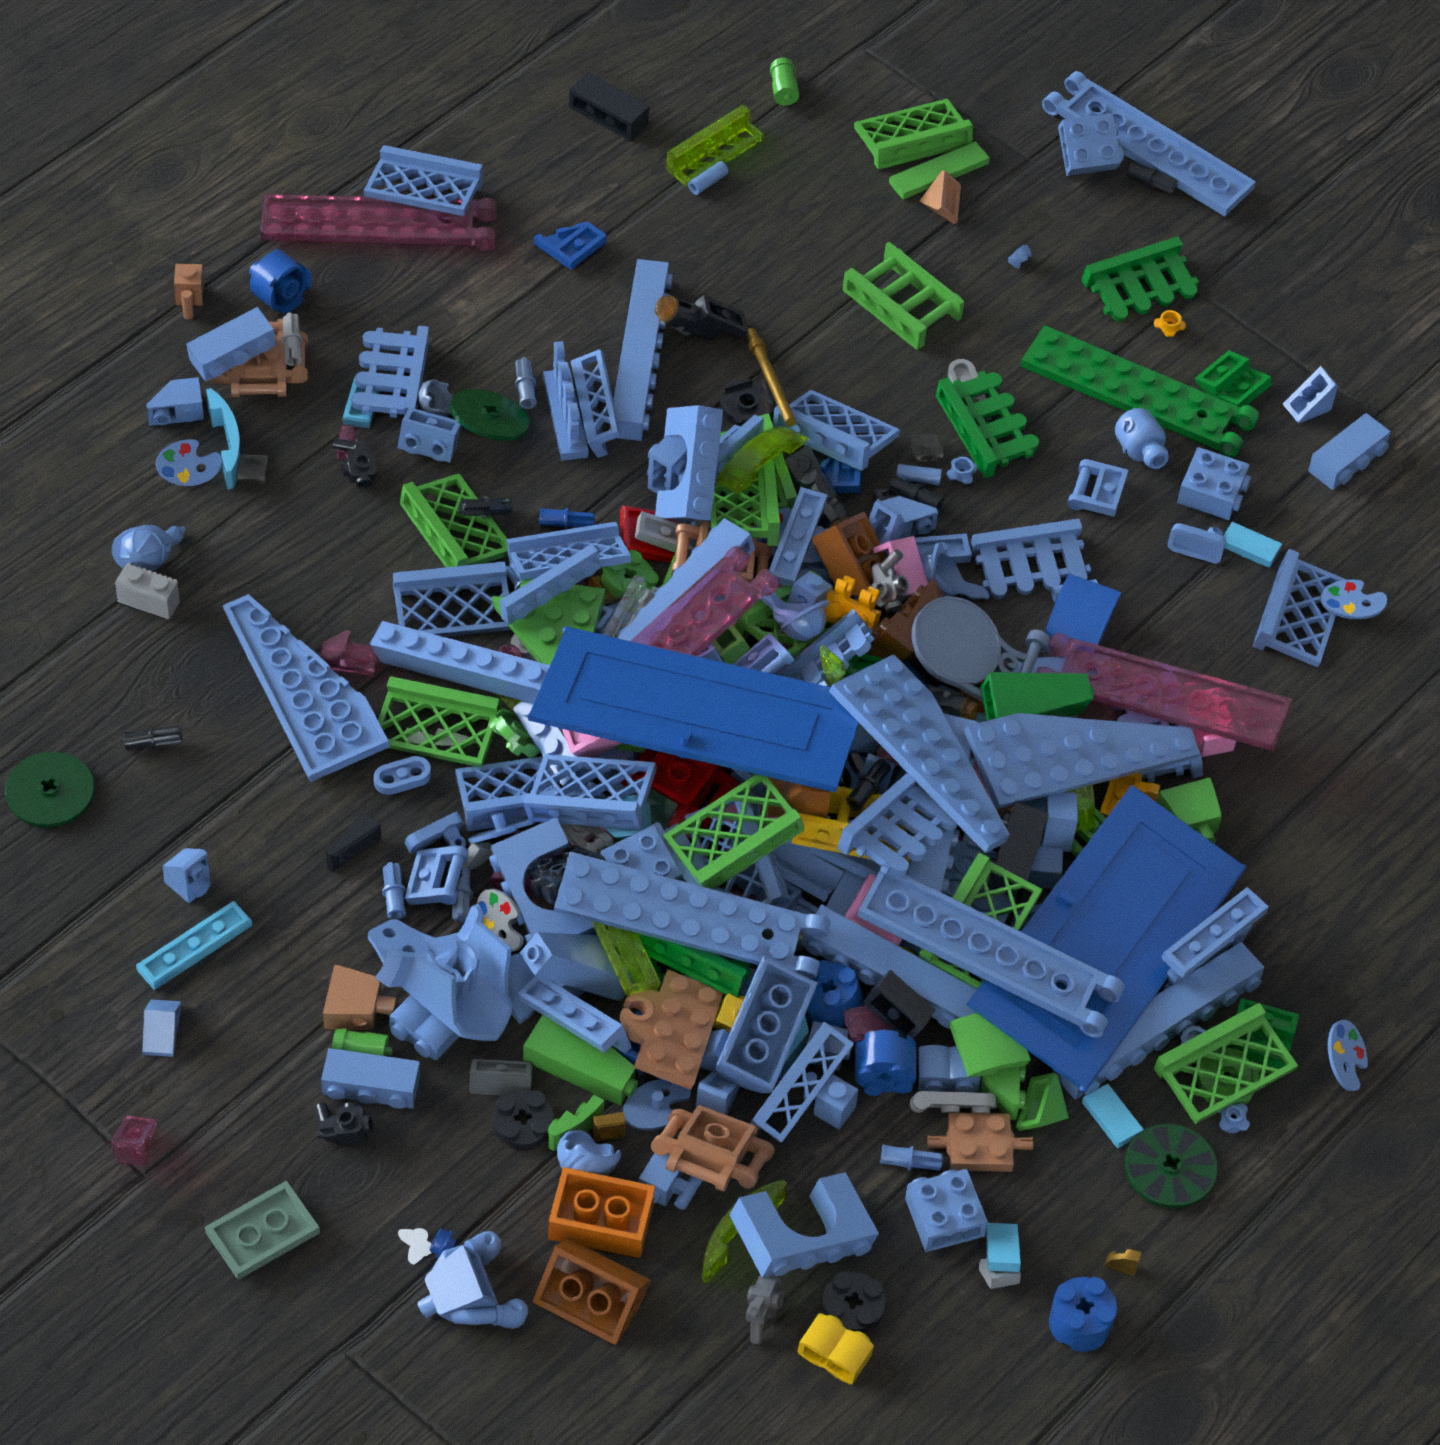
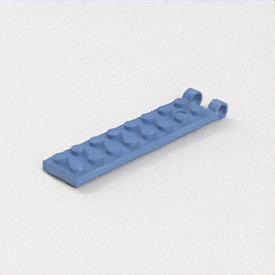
M1078 71L1073 72L1064 81L1067 91L1075 95L1072 99L1067 101L1058 92H1051L1042 100V107L1046 113L1052 116L1059 114L1065 119L1113 113L1114 121L1117 120L1119 124L1118 145L1122 146L1125 156L1150 169L1157 168L1158 172L1177 179V188L1224 217L1255 187L1256 181L1090 81Z
M574 852L569 853L554 906V911L756 965H759L761 958L766 956L809 979H816L820 962L807 956H794L799 933L801 931L816 937H826L831 922L829 918L822 915L792 911ZM770 930L773 933V938L770 940L764 939L762 932Z
M879 871L857 913L858 917L1080 1026L1084 1034L1093 1038H1100L1108 1024V1020L1103 1014L1085 1008L1093 990H1096L1097 994L1105 1001L1115 1003L1119 1001L1125 989V984L1119 978L1107 975L906 875L898 877L890 872L885 874ZM1056 983H1064L1066 985V989H1059L1058 987H1056Z

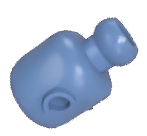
M1134 408L1124 413L1118 419L1115 426V435L1122 445L1123 454L1127 453L1134 461H1144L1147 467L1152 469L1163 467L1167 463L1169 455L1164 447L1166 442L1165 432L1150 411L1142 408Z

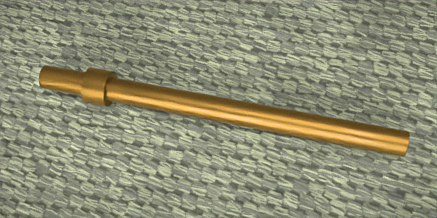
M749 328L748 334H746L749 340V349L759 362L786 425L792 427L796 424V419L766 354V345L763 339L758 336L756 329Z

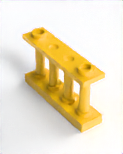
M838 786L836 793L831 792L828 810L830 813L838 814L837 820L798 813L801 816L804 831L793 837L791 843L842 853L837 847L843 829L850 824L848 823L849 817L857 818L882 795L873 794L862 810L856 811L846 801L847 796L854 789ZM915 809L914 811L920 815V811ZM900 824L897 825L899 828H901L902 830H904V831L907 833V829H906V828H904V827H903L902 825H900ZM883 839L880 840V842L885 844L894 852L898 851L893 846L885 842ZM854 848L848 854L852 856L861 857L858 854H856V848ZM865 854L862 856V858L870 859ZM906 856L904 859L910 863V859Z

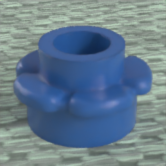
M440 1228L429 1248L430 1252L436 1254V1258H439L444 1250L454 1247L456 1240L451 1238L453 1231L447 1232Z

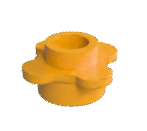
M1167 310L1161 314L1160 319H1155L1154 326L1160 328L1165 336L1173 337L1177 331L1185 329L1186 323L1182 321L1181 315L1178 312Z

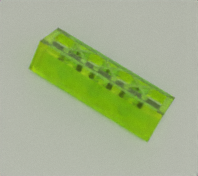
M744 104L668 151L667 171L688 187L689 181L717 162L722 161L726 163L763 140V133L750 123V109ZM745 130L752 135L750 138H737V135ZM723 144L734 145V148L731 150H718ZM704 156L715 157V160L712 162H699ZM690 168L696 169V172L687 176L682 170Z
M591 921L626 996L647 990L657 991L661 982L638 934L606 925L608 928L606 930L603 924ZM615 946L617 947L620 955L617 954ZM627 972L629 973L634 984H631L627 976Z

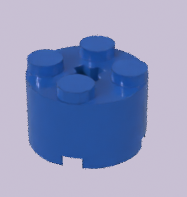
M275 249L260 261L254 262L249 270L251 275V293L270 308L281 313H288L296 309L305 299L302 297L305 289L309 291L312 277L310 271L280 249Z
M826 960L819 961L816 979H811L818 984L806 1010V1016L811 1025L816 1021L820 1023L826 1022L828 1025L836 1027L847 1025L850 1028L862 1018L865 1012L864 995L856 972L849 966L841 963H829Z
M877 1030L864 1034V1040L861 1042L859 1039L856 1041L855 1080L864 1088L865 1094L877 1096L882 1092L909 1093L913 1090V1084L916 1081V1042L912 1037L907 1035V1039L899 1037L898 1031Z
M1076 1277L1060 1284L1055 1293L1049 1316V1326L1053 1336L1061 1344L1063 1342L1071 1346L1072 1350L1079 1352L1092 1351L1101 1347L1109 1337L1117 1313L1116 1299L1105 1282L1098 1277Z

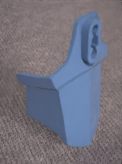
M479 904L471 907L459 933L434 938L411 928L397 919L389 920L368 932V940L383 963L381 970L376 975V980L387 987L401 986L460 1037L481 1041L498 1040L509 1022L513 1009V1003L508 994L512 948L481 923L484 913Z

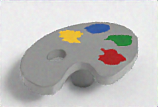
M497 889L485 890L480 894L477 904L480 905L484 913L481 923L512 948L511 952L517 951L523 945L524 938L511 925H515L517 922L516 918L520 917L519 908L506 893ZM502 930L505 931L506 938H503Z

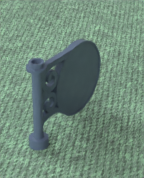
M952 596L940 597L926 604L915 617L911 632L915 654L923 667L932 676L946 684L961 689L982 702V690L973 685L985 680L989 672H993L995 668L997 672L1013 671L1018 666V662L1023 663L1019 673H1031L1039 653L1045 652L1050 643L1048 634L1040 630H1031L1025 641V645L1029 648L1027 654L1019 652L1004 642L991 618L979 606L966 599ZM1004 660L1009 662V663L1006 665V668L1004 667V664H1003V661H1004Z

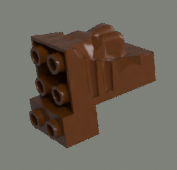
M932 579L925 587L920 585L912 597L909 596L900 608L901 613L897 612L891 619L886 617L877 630H873L871 635L874 637V640L870 642L871 648L866 654L884 659L894 654L901 662L907 658L943 686L960 692L961 689L946 684L932 676L918 660L912 644V625L919 611L932 600L946 597L938 587L937 582Z

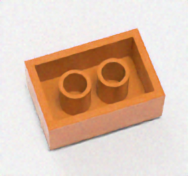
M563 1167L549 1218L548 1240L562 1242L569 1238L587 1248L641 1259L654 1206L655 1186Z

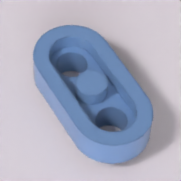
M413 756L382 765L374 772V786L378 792L385 795H392L423 786L431 777L430 763L423 757Z

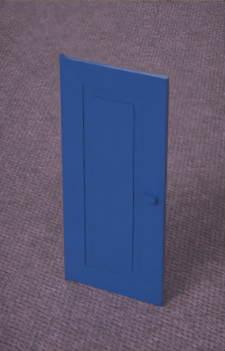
M567 626L563 628V637L529 713L528 721L677 755L682 759L690 758L836 793L859 722L829 692L831 687Z
M1131 785L1021 931L1107 975L1119 978L1125 984V989L1118 1002L1105 1001L1097 994L1096 990H1093L1085 1008L1097 1011L1107 1018L1108 1024L1103 1035L1100 1038L1090 1037L1081 1031L1080 1026L987 980L982 982L966 1005L1072 1082L1084 1093L1169 977L1167 973L1171 967L1162 960L1163 952L1216 912L1247 867ZM1056 983V987H1058L1059 989H1066V985L1064 983Z

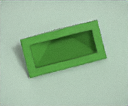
M1050 1073L1031 1077L1025 1095L1024 1109H1021L1016 1129L1023 1131L1043 1127L1069 1118L1058 1075Z

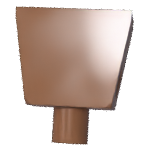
M334 965L323 1011L324 1029L371 1030L375 1026L377 1013L391 1015L396 1010L397 997L381 995V982L376 980V976L340 965Z

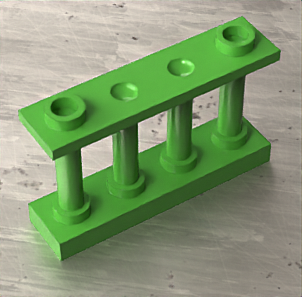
M890 242L885 245L884 261L872 270L862 275L855 269L850 268L844 273L843 291L916 350L925 345L927 327L948 313L957 321L962 319L964 301L961 297L953 293ZM890 269H893L901 276L883 290L878 289L871 283ZM908 284H912L920 291L901 305L890 298ZM928 298L939 306L920 320L908 313Z

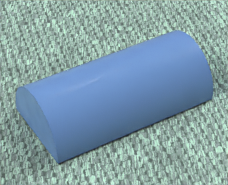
M763 956L715 1067L716 1071L728 1081L742 1088L759 1093L773 1092L818 983Z

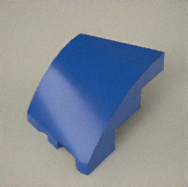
M1069 573L1058 595L1045 633L1054 641L1059 642L1067 653L1073 652L1082 660V666L1089 669L1108 628L1110 618L1120 599L1121 592Z

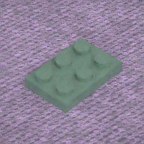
M285 1181L205 1226V1233L239 1280L318 1235L320 1228L289 1183Z

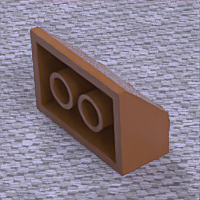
M865 512L857 514L811 538L816 552L828 570L830 579L834 584H836L838 578L843 579L845 575L855 579V585L851 594L860 596L862 589L868 590V587L874 583L871 575L873 565L883 563L887 558L885 551L874 553L873 548L881 545Z
M768 777L792 809H795L798 813L828 818L831 791ZM768 806V817H780L785 814L782 807Z
M567 1238L554 1247L532 1302L616 1345L639 1310L651 1280Z

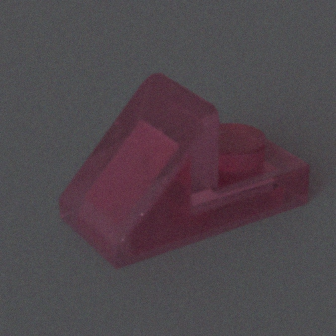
M346 630L324 641L320 653V658L330 666L331 670L371 676L375 674L378 662L377 655L370 645L351 643V630Z
M125 1115L111 1142L116 1162L140 1166L147 1165L148 1146L155 1132L156 1119Z

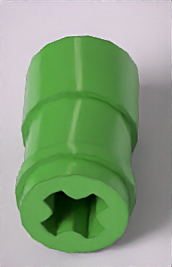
M778 58L772 62L770 68L774 99L779 105H791L799 99L795 67L790 59Z
M346 1028L335 1030L332 1049L380 1056L392 1054V1048L388 1047V1035L371 1032L361 1033L349 1031Z

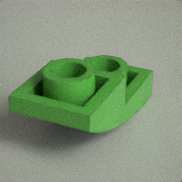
M594 1094L588 1103L583 1102L579 1106L575 1115L566 1110L560 1119H554L547 1131L549 1135V1149L557 1150L560 1139L568 1131H590L593 1128V1117L604 1115V1100Z

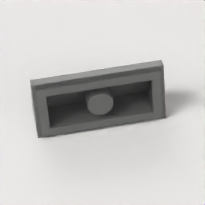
M472 1059L469 1092L471 1094L502 1096L518 1090L531 1091L533 1063Z

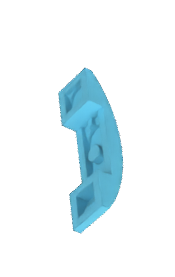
M210 388L206 389L209 415L212 427L224 426L229 450L221 451L222 469L227 490L233 489L241 466L238 426L228 404L217 392Z

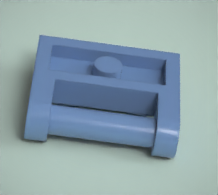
M1089 459L1082 460L1078 467L1079 476L1074 492L1067 501L1068 507L1073 510L1086 509L1115 517L1128 470ZM1093 474L1097 475L1092 496H1085L1084 493L1090 476Z
M769 633L732 665L775 674L786 664L789 666L795 660Z
M462 846L418 850L404 898L409 905L438 902L447 905L455 904L458 895L456 888L463 863L467 861L469 851ZM451 861L445 887L440 888L446 862Z

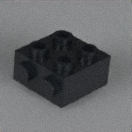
M577 845L566 847L562 850V854L554 858L542 859L536 863V867L528 870L531 880L529 881V888L535 897L555 905L570 852L606 861L605 857Z

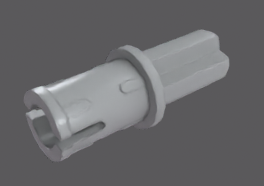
M287 313L283 317L284 335L281 337V341L284 344L285 364L294 366V359H296L297 365L302 363L301 343L303 342V336L300 334L299 316Z

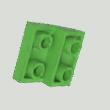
M978 1013L960 1017L949 1023L968 1078L995 1075L999 1069L1026 1066L1031 1060L1027 1049Z

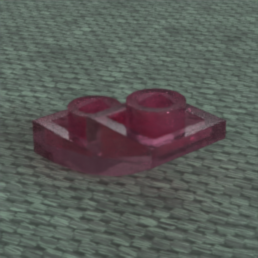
M868 1006L843 1011V1018L852 1042L864 1039V1034L872 1031L891 1030V1026H887L886 1022H883L882 1018L877 1017V1014L873 1013L872 1009H868Z

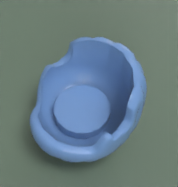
M582 1130L568 1131L560 1139L557 1147V1157L562 1169L566 1167L608 1176L614 1170L621 1157L620 1150H617L614 1154V1148L611 1144H597L587 1132Z

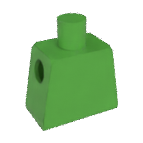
M1210 777L1159 791L1157 799L1159 805L1213 844L1216 842L1213 833L1219 829L1221 811Z

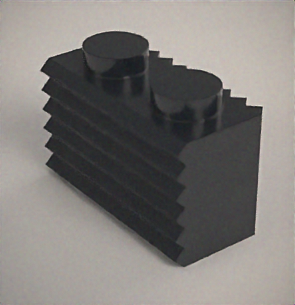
M891 969L875 983L863 1001L864 1005H868V1009H872L873 1013L877 1014V1017L882 1018V1021L886 1022L887 1026H891V1030L898 1031L900 1037L907 1039V1035L914 1038L926 1026L935 1012V1009L925 999L917 994Z

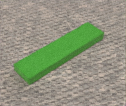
M975 141L893 175L889 179V184L904 200L928 190L940 172L945 170L953 178H956L989 164L990 157Z

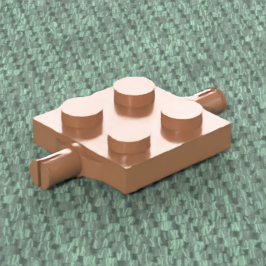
M948 1113V1131L946 1136L928 1135L927 1148H945L950 1157V1169L957 1171L967 1169V1171L1012 1172L1014 1150H1033V1137H1014L1011 1130L1010 1114Z

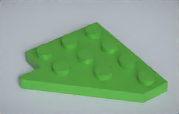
M534 579L522 580L520 588ZM573 585L569 590L563 591L552 598L547 604L537 607L524 618L516 620L508 626L537 662L551 665L563 637L564 627L596 632L606 598V589ZM492 596L493 607L501 616L499 600L504 597Z

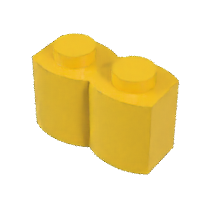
M819 1313L799 1342L797 1352L809 1362L825 1368L841 1381L853 1384L872 1356L874 1345L864 1333L846 1329L837 1317Z

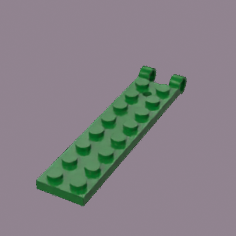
M1046 325L1043 326L1021 359L1020 367L1127 412L1134 408L1146 409L1151 412L1161 427L1218 450L1228 457H1235L1243 446V440L1238 434L1233 432L1225 433L1229 424L1234 423L1241 429L1252 430L1260 418L1259 412L1252 406L1244 405L1240 408ZM1198 415H1204L1206 417L1200 418Z

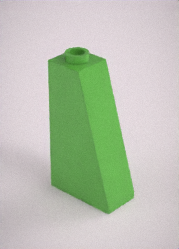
M542 1015L523 1046L524 1062H531L533 1066L620 1106L627 1096L630 1098L633 1096L637 1088L638 1081L635 1080L636 1068L614 1048L610 1047L603 1053Z

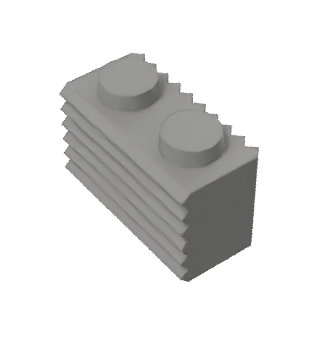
M128 563L124 566L115 582L117 602L166 619L171 618L180 603L177 579L172 580L171 577L167 578L166 575L162 576L161 573H152L151 570L146 571L145 568L141 569V567L131 566Z

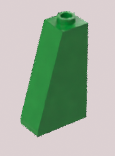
M989 672L981 685L987 721L1017 713L1070 717L1084 713L1094 698V688L1089 683L1088 674Z

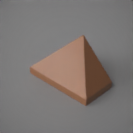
M944 170L940 172L919 202L952 224L958 222L961 184Z

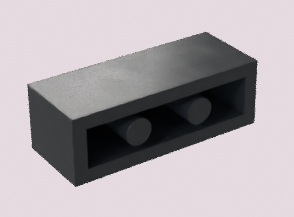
M589 72L569 89V108L629 141H632L649 124V105Z
M1015 802L1012 811H1005L1002 820L1010 835L1005 843L992 850L997 852L996 860L990 858L989 861L1028 881L1049 813ZM991 872L987 884L988 889L995 890L1006 887L1003 877ZM1008 880L1009 885H1014L1013 882ZM1024 888L1011 891L1013 897L1021 899Z

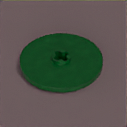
M466 389L457 392L450 402V412L454 419L467 430L482 437L510 441L523 437L528 431L530 421L526 412L517 403L498 393L482 389Z
M62 752L38 753L21 761L10 772L5 784L6 802L12 813L27 824L37 827L65 825L81 816L91 804L94 796L93 777L89 768L72 755Z

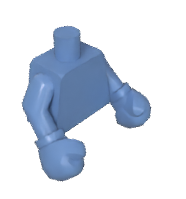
M492 1231L481 1232L472 1239L465 1241L463 1245L444 1250L441 1253L433 1270L425 1278L430 1295L418 1301V1307L426 1318L438 1313L441 1317L454 1324H493V1326L499 1325L510 1329H515L524 1324L528 1315L526 1303L520 1299H513L506 1302V1304L498 1305L484 1266L488 1265L491 1260H494L501 1250V1239L496 1233Z

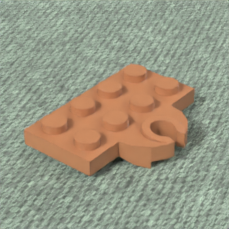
M667 970L659 991L650 989L638 990L629 995L623 1004L625 1008L620 1013V1022L628 1039L641 1044L634 1068L691 1090L701 1065L723 993L699 981ZM630 1009H638L643 1015H636Z

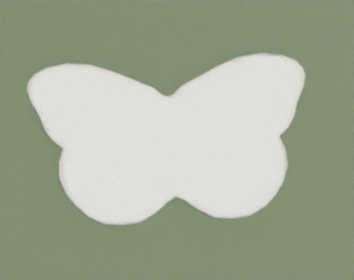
M425 1229L399 1230L398 1235L400 1239L410 1245L408 1260L411 1264L414 1265L423 1256L431 1254L429 1251L431 1243L427 1241L428 1233Z

